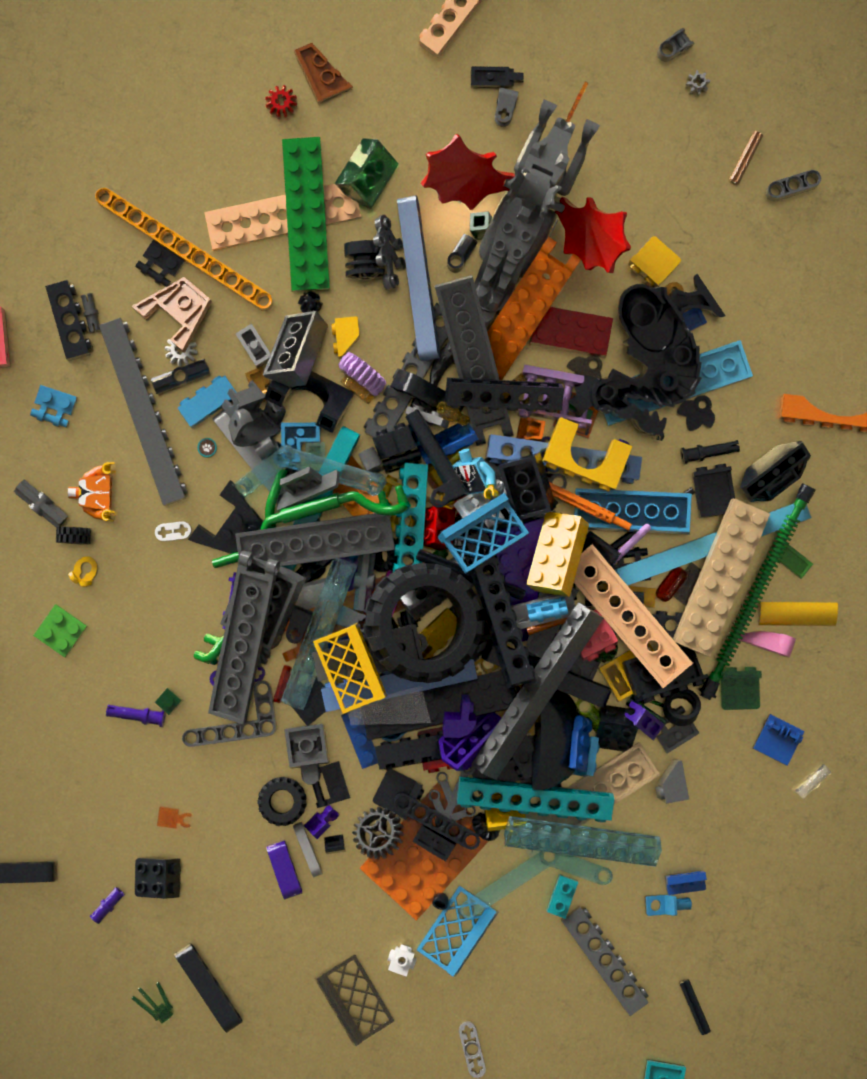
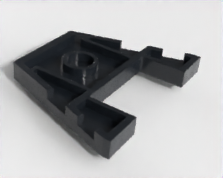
M230 480L220 493V496L234 505L235 509L216 535L198 524L188 540L232 554L238 552L235 534L260 530L263 520L250 507L243 494L236 489L235 484Z

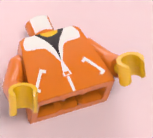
M106 462L102 466L95 467L85 473L83 478L79 479V487H68V498H78L79 506L83 507V511L94 519L114 521L110 519V514L115 513V511H112V475H110L116 473V471H111L110 469L111 465L115 464L114 462Z

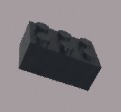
M540 452L509 460L498 466L510 506L520 520L548 513L557 508Z

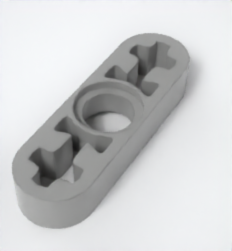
M300 822L293 825L313 878L323 874L303 823Z
M465 1021L459 1027V1035L468 1071L472 1077L480 1078L485 1074L486 1067L477 1030L472 1022ZM465 1026L473 1028V1031L470 1032L471 1039L475 1037L476 1040H470L464 1043V1040H468L467 1034L462 1033V1031L465 1030ZM470 1044L478 1047V1052L475 1055H470L467 1052V1047ZM480 1056L481 1059H477L478 1066L483 1068L480 1069V1073L476 1074V1071L471 1070L474 1068L473 1060L469 1062V1059H475Z

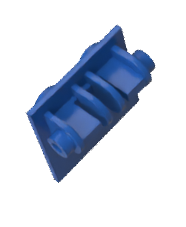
M770 714L753 749L788 766L798 744L803 739L805 731Z

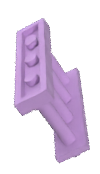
M524 364L523 375L526 376L527 381L535 382L537 378L545 379L544 382L564 383L565 389L560 414L549 413L545 410L529 412L526 409H518L515 412H518L519 416L530 417V415L554 420L562 417L579 424V428L591 426L592 420L586 419L588 409L581 417L567 415L569 408L568 400L571 398L572 388L575 385H582L584 376ZM524 394L523 400H525L528 397V394ZM545 394L543 396V401L547 398V395Z

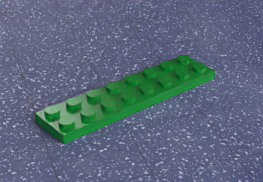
M321 138L282 139L291 291L330 289Z

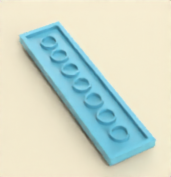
M741 340L700 354V362L702 364L699 377L702 379L695 389L696 394L689 398L753 377ZM666 376L663 380L665 386H668L671 382L669 376ZM639 398L638 400L627 399L629 403H634L642 412L645 409L651 412L666 407L665 405L659 407L653 402L647 403ZM603 413L608 426L628 420L614 417L610 413Z

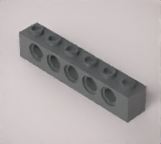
M579 906L570 912L566 919L562 918L561 921L626 1012L631 1016L649 1003L646 999L649 995L643 987H637L635 984L637 981L636 977L631 971L627 973L624 969L626 963L621 956L616 957L612 952L615 949L609 940L604 941L601 937L603 931L598 924L593 925L589 919L592 916L587 909L584 908L582 910ZM580 924H588L589 929L586 933L578 931ZM598 939L600 946L597 949L590 948L591 940ZM604 955L611 956V962L607 965L601 963V958ZM615 971L623 973V977L618 981L612 978ZM626 987H633V995L625 996L624 989Z

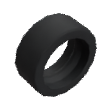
M690 689L679 693L677 690L671 691L672 695L667 696L663 704V713L666 719L677 726L692 724L697 719L701 710V701L698 695ZM677 698L687 700L692 705L693 711L689 715H680L672 709L671 702Z

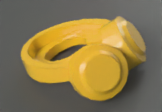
M88 556L80 558L74 565L73 571L69 573L71 581L75 584L79 583L82 587L92 585V580L96 576L98 569L96 561ZM84 562H88L91 564L92 569L81 579V565Z

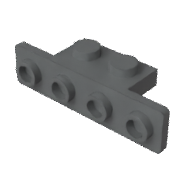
M309 466L280 479V486L287 492L278 496L277 510L280 512L281 509L296 506L339 486L340 472L335 470L322 476Z

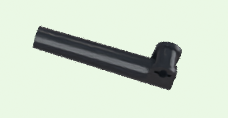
M415 410L408 414L405 418L443 482V485L434 489L430 496L431 504L436 508H441L463 497L468 491L420 411ZM436 494L444 496L442 502L439 499L435 500Z

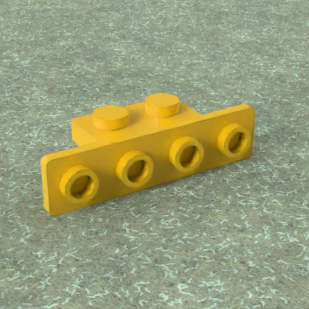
M448 608L443 610L419 633L426 637L429 644L422 652L423 659L433 657L434 653L438 649L444 648L448 643L447 640L455 634L456 616Z

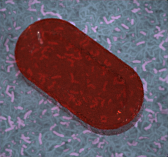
M681 567L672 569L657 588V598L662 602L669 601L685 582L687 572Z
M284 665L273 702L279 704L282 702L292 670L290 666Z

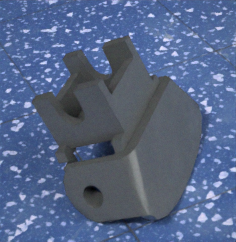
M253 380L249 382L248 389L237 393L232 388L229 389L227 394L232 399L233 405L226 399L221 406L231 418L228 428L232 442L240 447L253 446L268 436L274 437L277 435L286 413L283 405L280 407L266 400L267 404L264 410L259 408L265 394H263Z

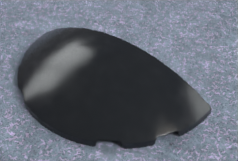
M559 690L555 691L535 721V751L532 752V791L555 787L557 784L567 780L575 771L569 767L572 730L575 718L582 715L571 696Z

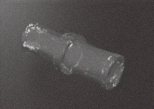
M822 764L812 775L806 777L807 780L795 790L796 793L805 799L814 788L820 786V783L831 774V771Z

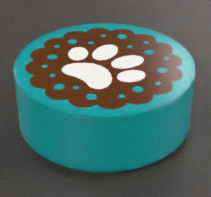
M204 438L198 443L197 449L201 456L210 458L215 455L217 445L214 440Z

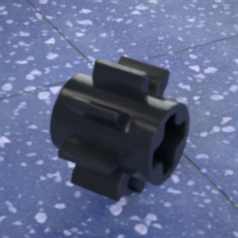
M313 291L304 292L298 301V304L301 305L300 310L303 313L320 311L323 305L322 302H319L320 296Z
M407 610L400 612L401 617L397 618L399 627L416 624V628L419 627L417 622L421 621V618L415 621Z

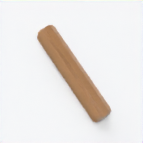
M754 131L730 178L731 182L735 184L740 183L763 137V134Z

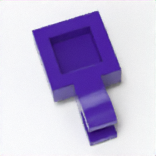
M328 805L321 814L317 812L304 827L318 839L331 826L328 822L336 820L339 814Z

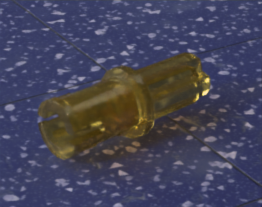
M440 402L437 406V412L447 417L451 422L455 421L463 426H467L470 421L469 417L461 413L458 408H451L445 402Z

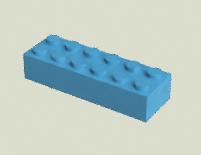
M576 488L575 490L576 495L615 513V516L632 524L628 531L614 523L609 524L575 507L574 515L581 516L589 523L588 530L637 532L645 524H649L651 529L648 533L690 535L692 494L610 490L607 492L602 489Z

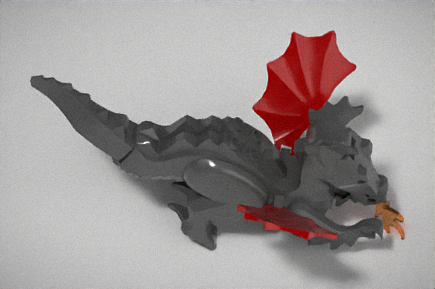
M584 82L566 121L563 118H557L547 137L540 141L549 117L557 107L556 104L545 99L543 100L539 113V122L528 136L514 166L515 174L496 170L492 165L493 160L497 157L494 152L484 155L478 154L468 149L458 134H455L452 141L443 149L426 153L429 163L428 173L420 184L424 188L436 190L439 201L442 204L460 201L469 210H473L489 194L506 191L495 210L479 247V256L483 262L475 280V287L487 332L515 290L519 278L524 276L548 237H551L558 222L557 217H559L565 229L563 253L568 255L575 254L581 258L585 270H592L600 266L607 273H614L616 260L622 253L631 249V245L624 234L627 212L621 211L610 214L603 212L596 207L595 201L591 197L586 198V204L582 208L576 207L566 197H557L558 194L566 196L570 193L584 163L589 142L600 127L599 124L586 119L581 143L566 173L570 160L568 157V144L575 129L574 123L570 122L588 86L587 82ZM449 342L440 350V358L435 359L432 364L430 383L435 386L438 385L445 370L454 362Z

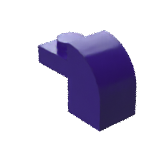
M461 695L460 712L444 711L443 737L461 738L471 733L474 729L476 716L473 713L474 704L470 702L469 695Z

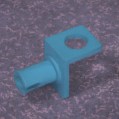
M671 895L646 897V913L648 916L665 914L677 916V910H691L692 907L689 897L676 899V896ZM654 900L660 902V908L657 911L651 909V903Z

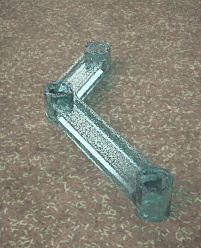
M283 445L235 483L236 489L246 498L247 495L284 467L300 471L310 466L322 476L337 470L340 472V484L366 491L368 494L375 496L385 487L386 478L381 473H372L293 449L289 445ZM281 453L285 454L287 459L283 458ZM372 481L377 482L379 487L374 486ZM240 485H243L246 490H243Z
M545 848L462 903L459 913L465 919L473 918L548 867L602 886L612 881L613 874L608 868L553 848ZM546 851L553 853L554 859L552 862H547L544 859ZM601 871H605L608 874L606 882L599 880L598 875ZM467 904L471 905L474 909L473 914L470 916L465 915L463 912V907Z

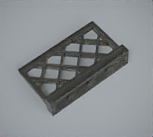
M355 954L314 978L354 1046L359 1045L365 1039L394 1022ZM353 960L357 965L355 975L345 972L346 965ZM359 970H360L361 974L363 975V977H362V976H358ZM333 972L342 973L339 985L331 983L328 975ZM344 974L355 977L352 988L342 986ZM357 977L365 979L367 982L365 991L355 989ZM341 988L351 990L349 1002L341 1000L339 997ZM354 991L365 993L362 1005L352 1003ZM367 994L376 997L375 1008L365 1006ZM351 1005L361 1007L359 1018L351 1017L349 1013ZM364 1008L374 1010L372 1022L361 1019ZM377 1011L384 1012L389 1020L383 1024L375 1023ZM361 1021L371 1024L370 1031L365 1035H362L359 1030Z

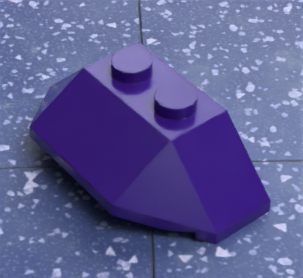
M496 713L477 716L476 725L468 735L461 738L442 736L438 741L442 761L456 771L468 770L502 717Z

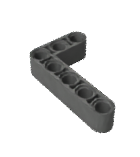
M261 680L254 685L253 691L257 720L246 721L245 724L232 723L190 729L183 733V743L188 747L273 735L277 730L271 684ZM262 683L268 687V691L264 695L258 692V686ZM262 703L270 705L269 713L264 714L261 712L260 706ZM265 722H270L273 725V730L270 733L263 730ZM247 724L252 725L254 728L252 735L244 733V727ZM227 727H231L235 731V735L232 738H228L225 735ZM208 730H213L216 734L213 741L206 738ZM190 732L194 733L197 737L194 743L187 741V735Z

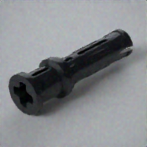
M735 440L704 447L696 445V447L688 449L683 447L680 449L683 464L686 465L691 461L699 460V462H702L708 457L740 452V446L737 445L739 442Z

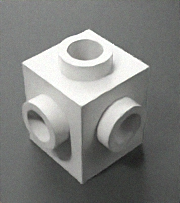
M401 945V947L396 946L395 950L391 949L388 961H391L388 970L407 977L409 968L413 970L417 958H414L415 953L412 952V948ZM404 957L406 960L401 962L399 958Z

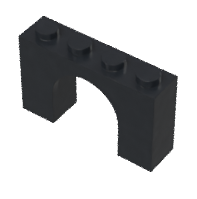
M311 371L307 384L302 386L289 387L272 380L264 399L282 407L288 395L293 391L307 390L313 392L324 404L315 425L333 433L348 409L355 392Z

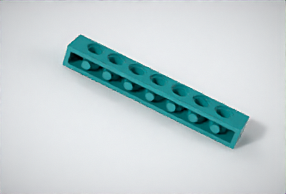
M460 776L457 791V804L465 808H471L472 806H480V809L483 810L499 808L502 812L517 810L521 814L535 812L540 816L554 814L559 818L572 816L578 820L591 818L597 822L612 821L615 799L613 793L561 787L532 791V784ZM475 791H481L483 793L482 796L478 798L473 797L472 794ZM494 793L502 795L498 800H494L491 797ZM514 795L521 796V799L517 802H513L511 800V797ZM533 797L540 798L537 804L530 802ZM553 799L559 800L556 806H551L549 803ZM572 801H577L578 806L575 808H570L569 803ZM592 803L598 805L595 810H589L588 806Z

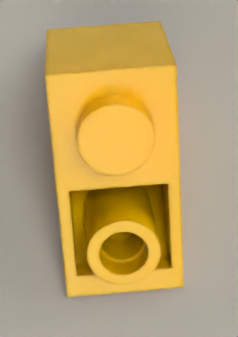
M358 316L335 318V323L331 324L332 335H336L337 342L333 343L334 354H338L339 359L345 356L360 338Z

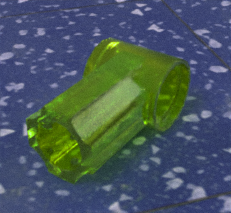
M578 699L575 703L576 710L581 716L592 720V729L596 733L599 725V710L594 704L589 703V709L581 711L579 706L584 700Z

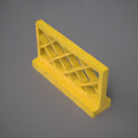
M358 623L313 641L343 714L386 698V690ZM346 632L350 639L348 646L337 642L339 636ZM324 641L332 643L333 646L330 653L322 651L319 643ZM335 645L346 649L342 659L332 655ZM348 650L356 653L357 661L355 665L345 661ZM330 658L341 662L337 672L329 669L328 662ZM343 663L353 667L350 677L339 673ZM355 669L363 671L365 677L362 683L352 679ZM337 676L348 680L344 690L336 686ZM350 681L361 685L357 695L347 691ZM363 687L371 690L372 698L366 700L359 697ZM345 694L356 698L354 704L345 708L343 703Z

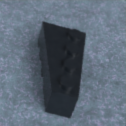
M438 731L435 736H430L428 733L418 735L419 739L411 740V737L399 739L400 742L397 743L387 741L380 743L381 746H375L379 770L383 771L442 759L438 741L443 736V731Z

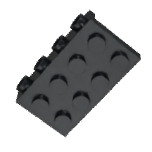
M677 644L693 664L664 688L661 687L637 657L622 662L636 703L644 701V704L654 701L655 696L660 695L661 698L672 695L671 691L677 690L679 693L687 690L689 685L693 684L694 687L705 684L704 680L709 678L708 674H703L695 651ZM667 655L660 658L661 665L669 666L671 658Z

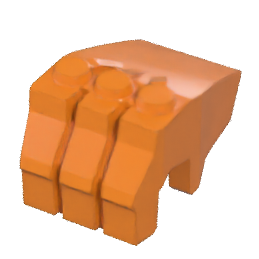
M530 417L520 418L516 438L541 442L546 421Z

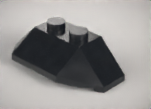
M802 441L777 445L746 469L740 488L749 502L771 501L801 478L811 455Z

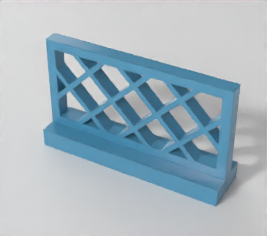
M503 493L442 531L438 538L441 543H445L466 574L522 539L529 532L508 503V497ZM506 508L510 514L509 520L498 518L499 512L502 509ZM486 519L495 521L493 530L483 528V523ZM498 522L508 524L506 533L496 531ZM511 525L518 526L522 533L518 536L509 534ZM470 529L479 531L478 540L467 538ZM482 532L492 534L491 543L480 541ZM495 535L506 537L505 544L502 546L494 544ZM454 539L463 540L462 550L454 548L451 541ZM466 541L477 544L475 553L465 551ZM479 545L490 547L489 554H478ZM464 554L474 557V562L469 567L463 561Z
M459 886L449 900L447 908L441 912L417 948V951L443 968L451 976L456 977L499 912ZM460 892L467 895L468 904L458 906L457 897ZM480 904L485 910L481 916L474 917L472 905ZM469 906L471 918L460 919L459 908ZM456 909L458 920L447 922L446 913L448 910ZM472 920V930L463 933L461 922ZM458 922L460 934L450 935L448 924ZM445 925L447 936L436 938L435 929L438 926ZM461 936L462 945L460 948L452 949L450 938ZM447 938L449 950L439 952L437 940ZM434 941L435 953L429 954L423 950L427 942ZM450 952L451 961L448 966L441 962V953Z

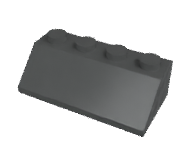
M317 311L285 316L264 370V377L289 387L307 384L328 324Z

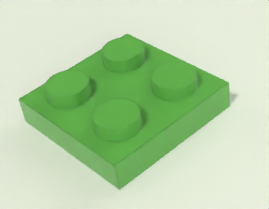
M55 604L33 636L66 658L87 628V625Z

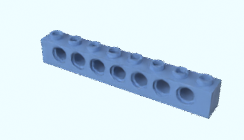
M491 434L488 438L486 459H490V463L501 464L502 461L522 457L521 452L523 449H528L531 454L538 452L541 454L546 451L549 443ZM504 446L511 448L512 454L510 456L503 454L502 449ZM571 446L573 460L578 464L580 457L587 460L586 469L597 468V462L599 460L603 461L607 453L606 451ZM629 455L624 472L620 477L622 482L633 484L634 481L639 480L642 457ZM547 468V471L558 472L559 468H556V470Z

